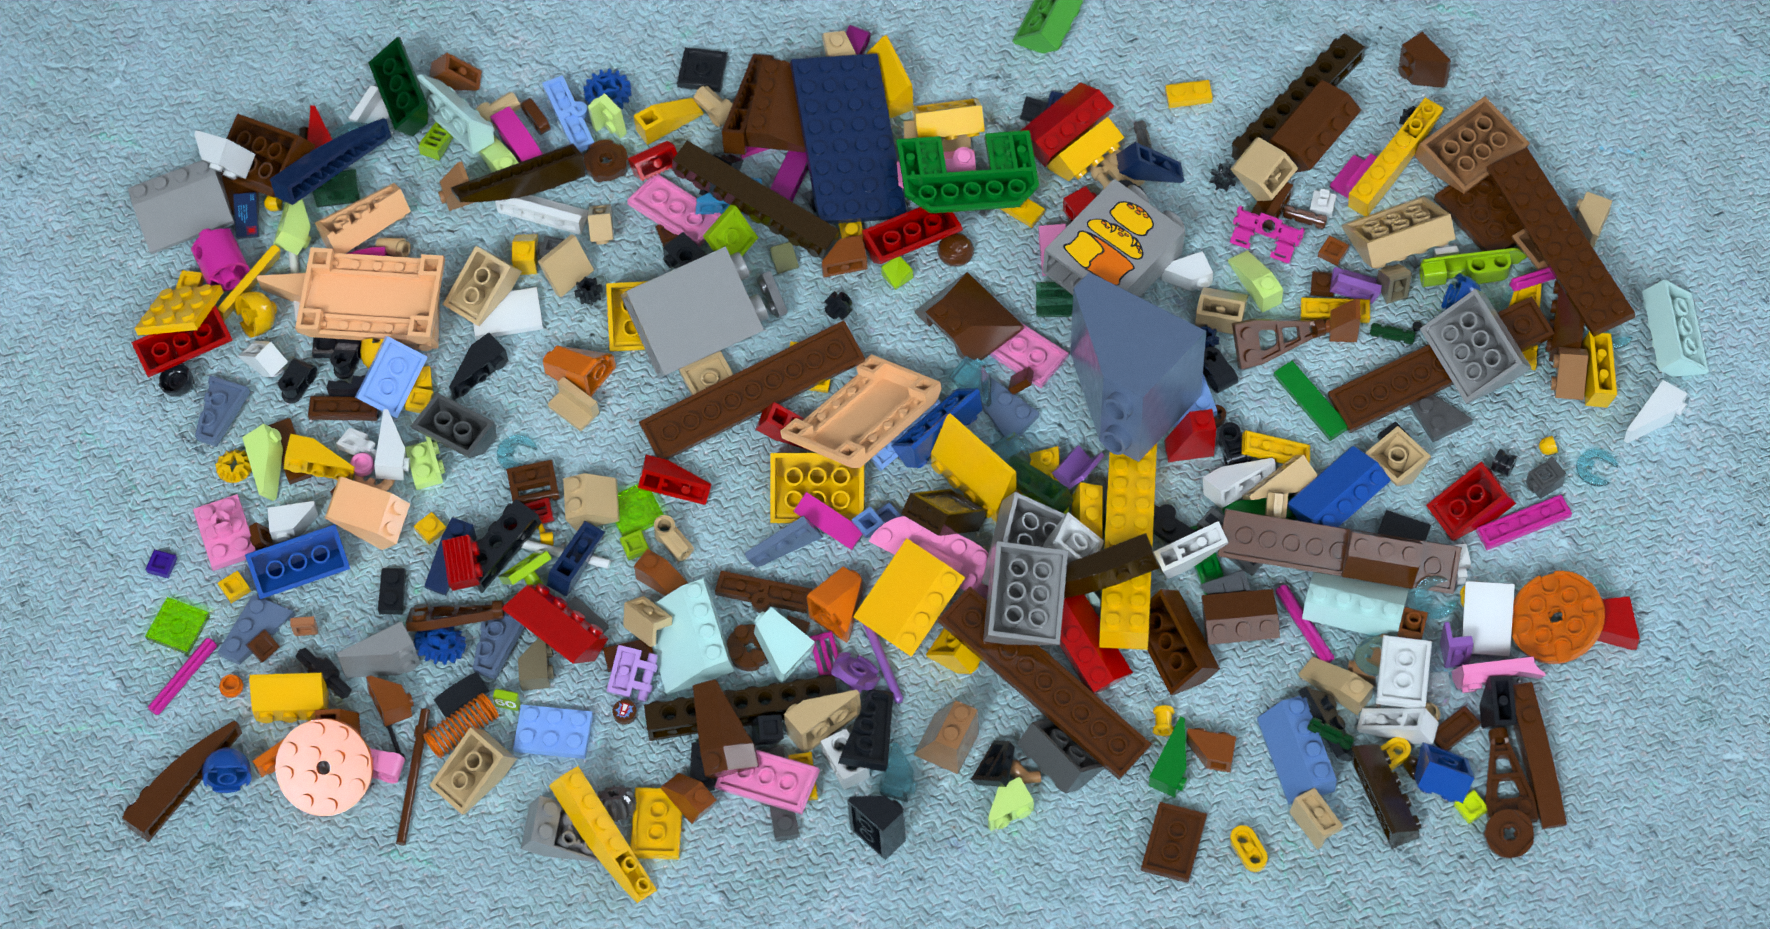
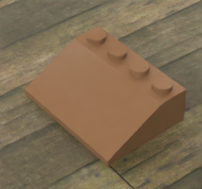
M1484 96L1421 142L1414 157L1431 174L1464 194L1489 176L1486 166L1528 147L1530 143Z

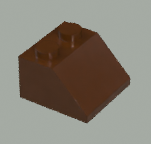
M1420 32L1402 44L1398 71L1401 77L1407 79L1412 85L1444 88L1447 86L1451 60L1423 32Z

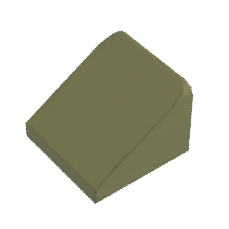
M790 242L770 248L771 258L777 274L799 268L793 245Z

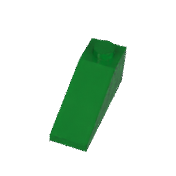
M1181 716L1149 776V787L1176 798L1179 790L1184 791L1188 782V778H1186L1185 718Z

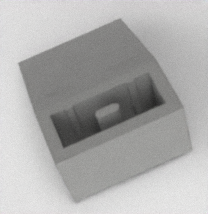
M540 795L530 803L521 844L522 850L548 857L599 862L598 858L572 824L559 801Z

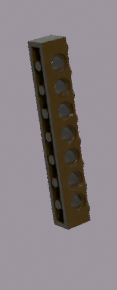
M1343 33L1339 38H1335L1331 42L1329 49L1325 53L1321 52L1316 58L1315 63L1312 66H1307L1302 72L1301 77L1298 80H1293L1288 90L1284 94H1279L1274 104L1270 108H1265L1260 118L1256 122H1251L1242 136H1237L1232 143V158L1238 160L1257 137L1271 144L1269 141L1271 136L1320 80H1324L1337 87L1364 59L1365 46L1346 33Z
M820 675L814 679H796L788 683L774 682L768 686H749L743 690L736 691L724 690V693L744 727L750 726L751 721L757 716L781 715L783 721L785 720L784 714L793 704L798 705L803 700L837 694V687L834 676ZM811 693H817V694H818L816 697H809V696H808V695L811 694ZM678 697L672 701H653L650 704L644 705L649 741L698 734L696 715H689L695 711L694 697ZM786 697H794L791 701L784 700ZM764 700L771 701L769 704L766 705L761 704V702ZM740 704L747 705L744 708H737V706ZM669 715L675 716L673 719H665Z

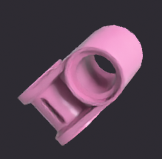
M370 748L374 767L372 778L392 784L398 783L405 758L398 753Z

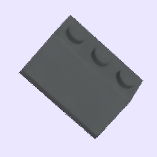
M439 393L435 394L411 425L412 429L468 458L484 454L497 438L494 421Z
M1049 719L1032 722L1017 742L1024 755L1031 758L1039 766V770L1048 775L1055 782V786L1065 794L1079 790L1105 768Z

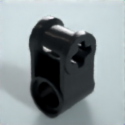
M338 339L337 345L330 357L331 365L334 367V374L337 378L348 379L354 374V370L361 358L362 340Z
M1214 347L1205 348L1203 374L1213 391L1220 393L1237 384V374L1221 352Z
M297 358L290 362L287 370L278 381V386L282 391V398L286 403L293 404L302 398L307 388L316 378L317 367Z
M1232 422L1223 424L1219 431L1218 443L1225 466L1251 462L1250 456L1242 454V433L1239 426ZM1225 435H1232L1234 438L1229 439Z

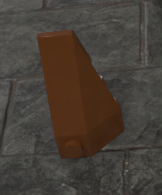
M713 679L693 685L699 746L705 776L716 779L758 768L759 763L754 742L731 707V703L718 681Z

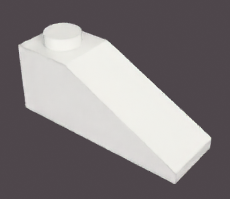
M1662 380L1628 427L1624 441L1629 443L1672 422L1676 415L1681 416L1687 407L1685 403L1687 393Z
M383 409L374 464L376 479L404 480L405 471L409 472L410 458L406 457L405 446L389 410Z
M1268 458L1216 469L1203 477L1204 496L1221 509L1241 498L1242 495L1276 470L1275 460Z
M1218 521L1154 551L1163 573L1170 579L1193 568L1227 545L1228 540Z
M1362 708L1356 730L1388 739L1395 737L1404 738L1410 744H1422L1423 742L1433 744L1439 722L1426 708Z

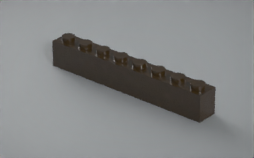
M689 141L685 142L672 160V171L676 176L689 180L700 190H706L718 201H725L729 205H736L739 211L750 216L751 220L758 224L762 223L776 235L784 236L791 244L801 246L813 257L824 259L838 241L839 229Z

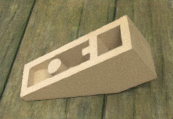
M1295 455L1242 495L1244 500L1267 498V491L1288 494L1299 492L1318 475L1304 455Z
M1312 657L1298 674L1299 677L1320 691L1330 694L1336 702L1357 716L1372 698L1374 687L1372 684L1354 672Z

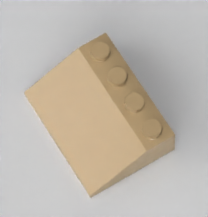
M1425 196L1342 225L1344 232L1362 260L1371 268L1376 269L1386 266V263L1405 260L1407 256L1415 253H1425L1429 248L1445 246L1449 241L1456 239L1451 214Z

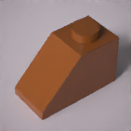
M445 53L431 62L429 77L441 80L453 90L477 91L480 88L482 71L449 53Z
M851 235L837 241L821 262L823 278L868 269L862 235Z
M1354 299L1330 311V319H1325L1326 333H1329V342H1357L1360 325V299Z
M649 549L644 552L634 565L636 579L664 596H667L680 586L688 584L683 576L666 559Z
M371 675L366 677L368 692L385 726L412 717L411 707L414 706L411 694L405 693L402 685Z
M678 773L661 786L662 791L691 824L709 812L717 801L701 781Z

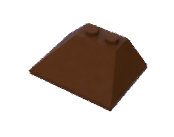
M968 272L915 310V314L929 327L934 324L955 344L957 355L971 368L1024 329V325Z

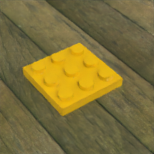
M206 284L201 287L191 288L187 286L182 289L172 290L167 288L162 290L136 325L137 335L197 330L223 294L221 285L211 286Z

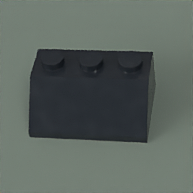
M851 796L847 799L850 829L884 860L889 858L906 841L904 808L896 800L891 801L887 796Z

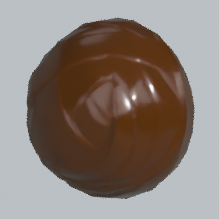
M955 233L941 239L937 247V253L944 264L958 267L967 264L972 259L974 246L967 236Z

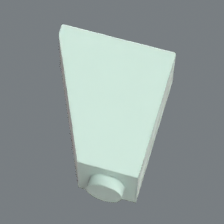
M770 607L766 613L762 611L754 621V634L778 681L784 683L813 652L815 642Z

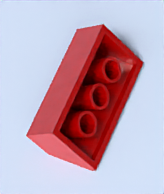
M1080 82L1020 131H1030L1034 156L1046 167L1061 152L1107 118L1114 105L1099 89Z
M919 207L862 230L865 250L873 263L882 264L963 231V227L953 212L929 213Z
M214 306L197 330L150 334L131 343L146 376L149 378L233 340L217 307Z
M541 583L526 585L503 606L502 610L573 664L594 662L609 639L603 634V630L599 626L587 622L582 613L570 609L565 600L553 596L549 593L550 589Z
M1082 594L1065 598L1063 602L1060 647L1082 683L1095 695H1098L1132 675L1133 672L1118 648L1099 647L1100 619L1086 596Z

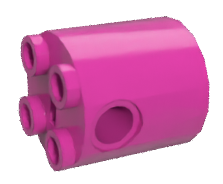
M204 229L199 233V238L193 243L191 251L206 283L211 286L221 285L223 292L233 290L250 269L231 229Z

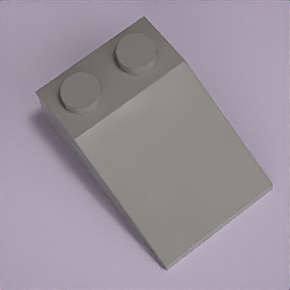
M402 621L336 653L346 678L367 677L370 675H400L411 672L416 666L420 665L414 643Z

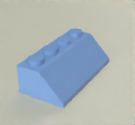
M1301 696L1283 700L1257 717L1288 805L1293 804L1296 797L1313 788L1321 796L1335 792L1337 782L1319 733H1313L1307 729L1313 716L1309 711L1310 707L1306 697L1302 699Z

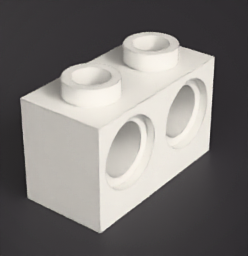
M847 729L821 741L822 753L844 790L870 777L869 769L859 767L856 770H849L847 768L850 765L838 764L842 751L836 748L846 745L850 736Z

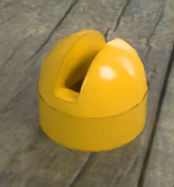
M267 196L264 200V206L269 211H281L282 200Z
M1552 435L1541 439L1539 449L1543 454L1553 455L1558 453Z

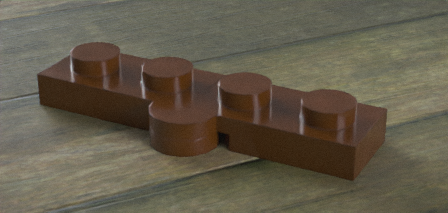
M720 571L715 595L751 602L752 608L758 613L766 612L771 606L807 614V595L813 590L811 588Z

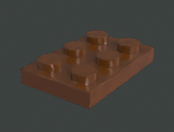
M1159 802L1141 865V871L1189 883L1207 813Z

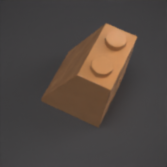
M955 700L935 713L914 752V756L958 774L979 734L978 709Z

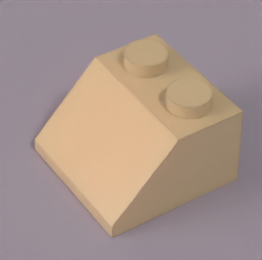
M587 473L563 478L565 520L576 531L579 530L584 521L595 527L620 521L616 478Z

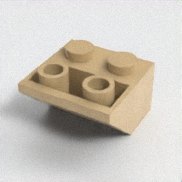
M1257 137L1230 169L1256 201L1273 200L1298 170V167L1284 151Z
M1203 287L1197 306L1195 326L1200 328L1207 325L1212 330L1216 329L1217 332L1233 334L1232 323L1243 321L1248 295Z

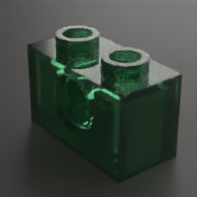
M356 169L342 171L315 189L313 196L317 208L351 204L361 200L360 182Z

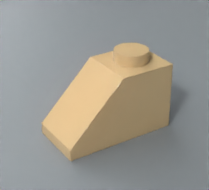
M1586 192L1584 199L1579 198L1575 207V211L1578 212L1576 222L1594 248L1610 213L1612 200Z
M611 204L589 206L588 224L591 242L607 244L609 240H613Z

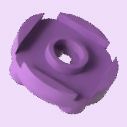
M848 652L840 653L837 656L831 670L834 677L841 679L849 685L851 690H857L859 693L862 690H872L876 687L880 676L877 677L879 671L873 663L859 655L857 659L850 657L851 653Z

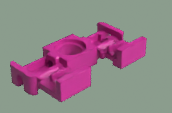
M1239 206L1237 216L1233 220V224L1236 226L1230 243L1250 250L1251 243H1249L1251 235L1254 236L1255 233L1275 240L1278 238V241H1275V244H1277L1275 252L1272 251L1270 257L1290 264L1295 249L1293 245L1295 243V247L1300 246L1305 229L1302 227L1301 230L1284 225V221L1264 213H1261L1259 216L1245 211L1243 206ZM1267 220H1272L1275 223V229L1271 233H1266L1263 230V224Z

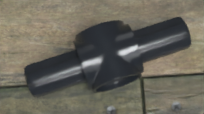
M306 648L298 650L296 659L308 669L307 673H322L327 688H330L341 699L347 698L350 695L352 689L339 678L340 672L338 668L328 658H316Z

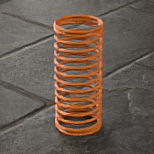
M480 693L477 695V699L473 698L472 702H468V705L464 704L463 708L455 711V715L451 714L450 718L446 717V721L442 720L441 724H437V727L433 726V731L429 729L423 736L435 755L442 759L445 754L441 747L446 753H449V750L436 734L435 729L440 733L447 746L454 750L450 741L457 747L456 740L459 743L461 741L459 735L463 738L472 725L474 728L480 729L477 723L484 728L483 722L489 725L486 717L493 722V719L497 720L499 718V713L484 693ZM475 701L479 704V706L481 707V709H482V711L484 712V714H483V713L481 712V710L476 706ZM470 704L474 706L478 715L472 710ZM466 707L471 711V713H472L473 717L475 718V720H474V719L472 718V716L467 712ZM461 710L466 713V715H467L468 719L470 720L471 724H470L469 721L463 716ZM457 713L462 717L466 726L458 718ZM453 717H454L455 719H457V721H458L459 725L461 726V728L463 729V731H462V730L460 729V727L454 722ZM448 719L453 723V725H454V727L456 728L457 732H456V731L453 729V727L449 724ZM444 723L449 727L450 731L452 732V734L454 735V737L456 738V740L453 738V736L450 734V732L445 728ZM439 726H441V727L444 729V731H445V733L447 734V736H448V738L450 739V741H449V740L447 739V737L442 733V731L440 730V727H439ZM431 733L435 735V737H436V739L438 740L439 744H438L437 741L434 739V737L431 735Z

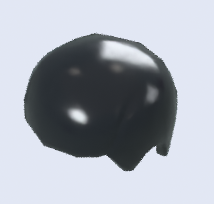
M182 363L162 371L160 374L159 387L171 397H181L187 394L193 387V374Z

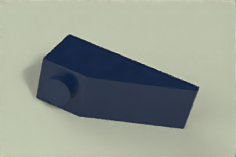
M1138 142L1132 143L1116 154L1119 173L1129 178L1143 181L1184 182L1181 162Z
M453 517L451 518L441 537L424 585L426 589L445 596L447 595L450 586L448 585L442 541L470 535L474 542L477 537L472 524Z
M584 521L549 571L546 586L567 597L582 575L605 532Z

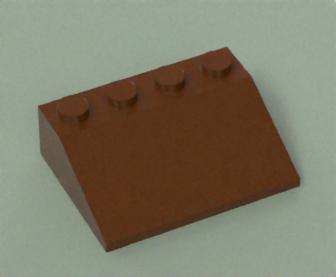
M762 59L746 128L749 147L806 153L790 62Z
M237 113L226 139L254 153L255 157L246 179L236 177L235 180L223 175V170L221 176L222 179L275 198L270 179L304 155L313 151L315 144L299 135Z

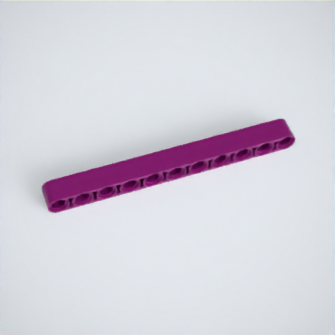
M849 25L845 33L856 55L864 54L870 41L871 32ZM788 151L770 188L793 202L809 169L806 153Z

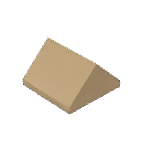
M1399 426L1394 428L1365 453L1379 463L1396 486L1413 483L1431 459V456Z

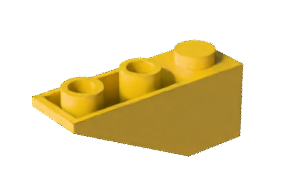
M691 97L654 104L633 116L636 131L644 142L649 145L702 116L704 113Z
M290 434L285 454L284 469L294 473L311 474L315 477L332 478L337 481L339 477L345 478L346 476L353 480L355 467L314 438Z

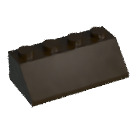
M1379 744L1353 746L1352 765L1391 849L1418 839L1419 829H1421L1420 821L1416 815L1412 816L1409 810L1411 803L1407 794H1402L1400 791L1401 781L1396 771L1392 773L1389 767L1391 760L1387 751H1382Z

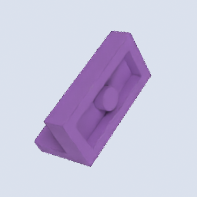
M1335 267L1332 270L1330 292L1354 299H1370V303L1373 304L1381 294L1382 285L1376 284V278Z
M1078 445L1069 452L1052 474L1067 491L1083 481L1105 455L1100 452L1090 459Z
M1444 622L1440 647L1445 668L1469 664L1474 645L1472 636L1452 638L1450 623Z

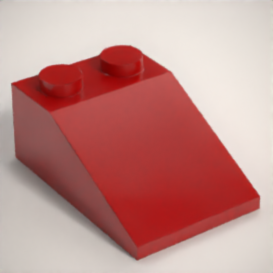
M1481 461L1426 506L1450 539L1455 541L1476 530L1477 527L1499 518L1513 507L1516 502L1491 469Z

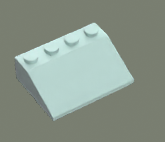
M1314 572L1306 596L1302 619L1376 637L1381 634L1397 637L1409 588Z
M703 578L680 586L654 603L672 616V625L656 631V645L652 647L654 654L658 655L657 665L667 695L734 672L712 596Z

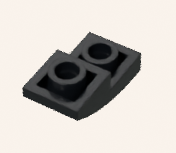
M366 375L361 377L353 376L351 383L343 380H328L326 387L328 395L355 397Z
M475 672L458 681L433 700L445 718H450V715H455V711L463 708L464 704L467 705L469 701L472 702L473 698L477 699V695L480 693L486 695L490 691L479 674Z

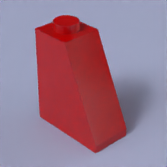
M1212 409L1189 412L1167 436L1164 444L1168 462L1214 456L1216 425Z
M1630 596L1602 599L1605 607V621L1597 641L1629 650H1636L1640 638Z

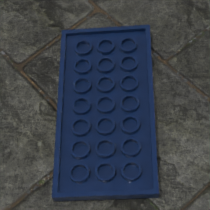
M878 54L791 59L790 67L817 217L829 224L889 220L906 213L903 189L898 183L897 157Z

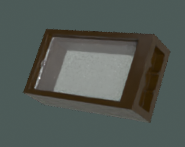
M951 489L910 493L901 514L936 535L944 536L979 531L988 510Z

